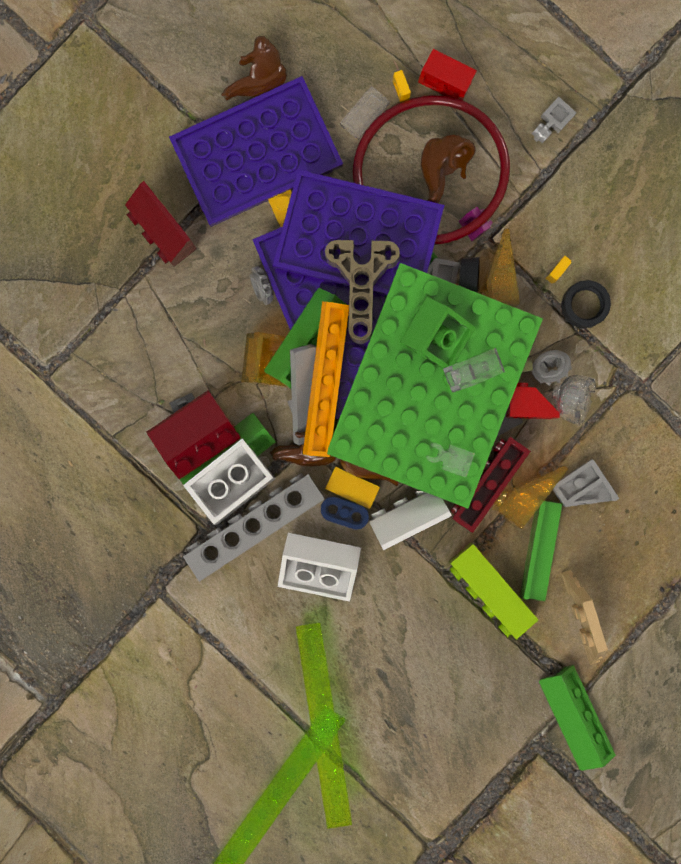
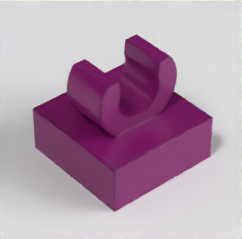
M478 207L472 209L459 220V223L462 227L477 218L484 209L480 210ZM492 220L468 235L471 242L491 228Z

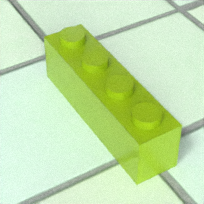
M469 543L449 561L452 565L449 569L458 581L462 578L468 584L465 589L474 599L479 597L485 605L481 608L491 619L496 616L501 622L498 627L507 638L512 635L517 640L539 621L473 543Z

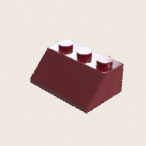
M145 181L140 183L125 204L130 211L126 215L135 226L140 224L145 231L141 234L150 245L155 243L160 250L156 253L165 264L170 261L175 267L197 248Z
M209 390L146 431L165 463L179 480L241 438L234 424Z

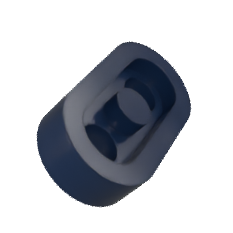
M329 497L321 505V514L327 521L355 530L362 529L368 523L369 514L361 505L337 497ZM332 504L338 507V511L335 514H331L328 511V507ZM354 512L361 514V519L357 522L351 518Z

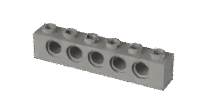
M300 473L290 480L292 485L285 490L279 487L269 494L271 499L264 504L259 500L248 508L250 513L244 517L238 514L228 521L230 526L223 531L218 527L207 535L209 540L203 544L197 541L186 548L188 554L183 556L198 581L200 582L323 501L325 498L311 476L308 474L304 477ZM291 491H298L301 494L302 500L300 504L292 505L288 501V495ZM273 504L281 509V515L276 519L271 518L267 513L268 507ZM250 518H255L259 521L260 529L257 532H251L247 528V522ZM229 532H235L239 536V543L232 546L228 544L226 537ZM208 546L217 548L218 557L216 559L207 557L206 549Z

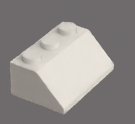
M241 439L183 486L214 525H218L276 478L249 445Z
M419 490L415 492L417 497L409 501L405 497L393 503L395 508L387 512L383 508L371 514L373 519L369 520V523L382 549L385 550L452 516L443 499Z
M288 533L277 587L350 602L361 548Z

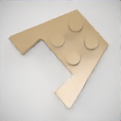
M571 570L561 572L567 594L573 597L575 603L571 605L573 615L576 620L579 619L582 629H579V634L589 664L599 663L603 658L602 656L608 651L593 600L584 587H580L579 580L576 577L573 578Z

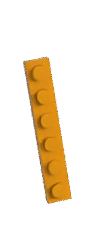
M322 301L303 454L330 457L327 452L333 436L349 305Z

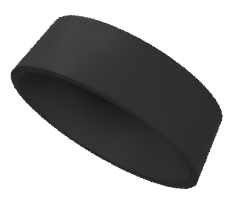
M480 257L462 259L460 267L459 286L476 293L479 290Z

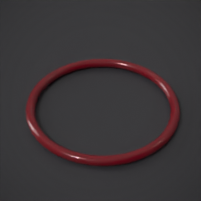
M429 95L402 101L387 109L371 123L356 149L353 161V183L363 185L362 167L368 145L378 130L398 114L416 107L437 105L461 110L475 118L487 129L496 144L500 159L498 186L492 200L477 218L455 231L438 234L434 245H439L468 236L492 217L507 191L510 177V158L506 142L500 130L484 112L474 105L457 98Z

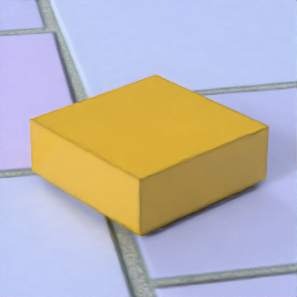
M403 71L394 72L392 82L400 102L410 99L411 91Z
M564 256L545 279L550 283H555L572 263L571 260Z

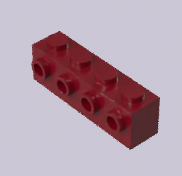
M508 437L505 441L501 439L493 449L496 454L491 461L487 460L469 508L454 504L450 510L453 513L450 518L471 533L478 527L531 452L512 437Z

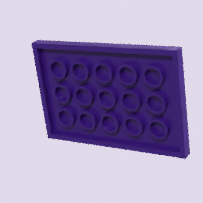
M303 76L169 136L210 227L267 202L268 199L281 193L293 190L298 169L326 175L343 167V162Z
M298 169L273 268L350 287L340 271L328 264L325 255L328 243L334 240H354V260L356 263L364 265L371 259L372 241H391L397 244L399 248V262L395 267L387 269L373 286V293L387 296L400 263L425 273L428 272L444 205ZM335 250L333 254L334 259H339L340 250ZM386 251L384 255L385 260H391V251ZM363 274L355 278V283L360 286L366 285L369 282V278Z

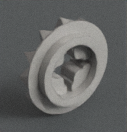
M253 267L250 274L252 287L258 300L268 305L273 301V291L261 267Z
M550 350L542 353L532 365L534 378L540 384L545 382L549 386L555 381L560 383L563 377H568L569 370H572L569 356L560 350ZM556 365L557 370L548 371L547 367L553 368Z

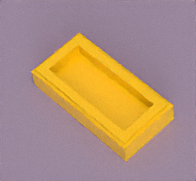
M335 467L325 489L370 509L380 487Z

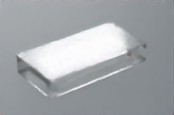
M371 86L340 122V126L359 141L368 127L387 108L390 101Z

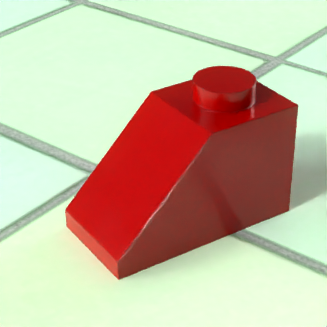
M518 383L507 409L506 418L558 419L560 418V413L535 387H528V383Z

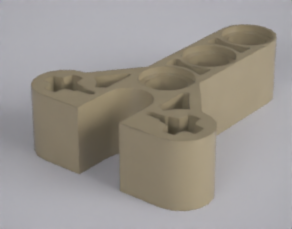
M334 240L326 246V260L330 266L340 271L350 285L349 334L352 341L364 344L372 336L373 286L387 269H391L398 264L400 251L394 242L372 241L371 259L367 264L361 265L354 260V240ZM335 250H340L339 259H334L333 254ZM387 250L391 251V260H385L384 255ZM358 275H366L369 278V282L366 285L360 286L355 283V278ZM358 300H365L369 305L366 310L358 311L354 308V304ZM358 325H364L367 327L368 332L365 336L358 337L353 333L354 328Z

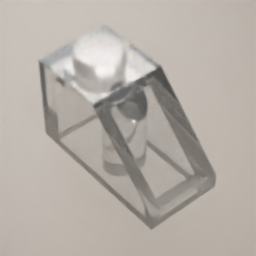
M496 348L443 368L452 393L477 385L505 372Z

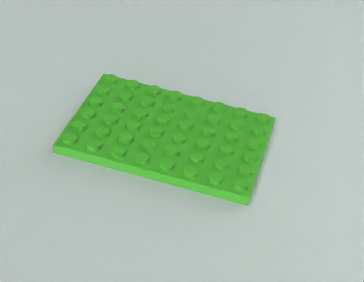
M400 263L334 431L327 454L468 509L543 318ZM427 297L448 306L476 327L450 372L400 342Z

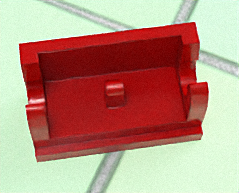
M433 49L422 68L418 83L444 96L463 100L477 70Z

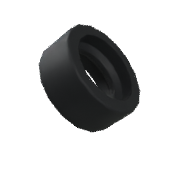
M591 280L579 281L572 285L563 295L561 302L562 314L565 319L574 327L582 329L592 328L604 321L611 307L610 295L606 288L600 283ZM583 290L592 291L600 300L599 312L596 316L589 319L578 317L572 310L571 303L576 293Z

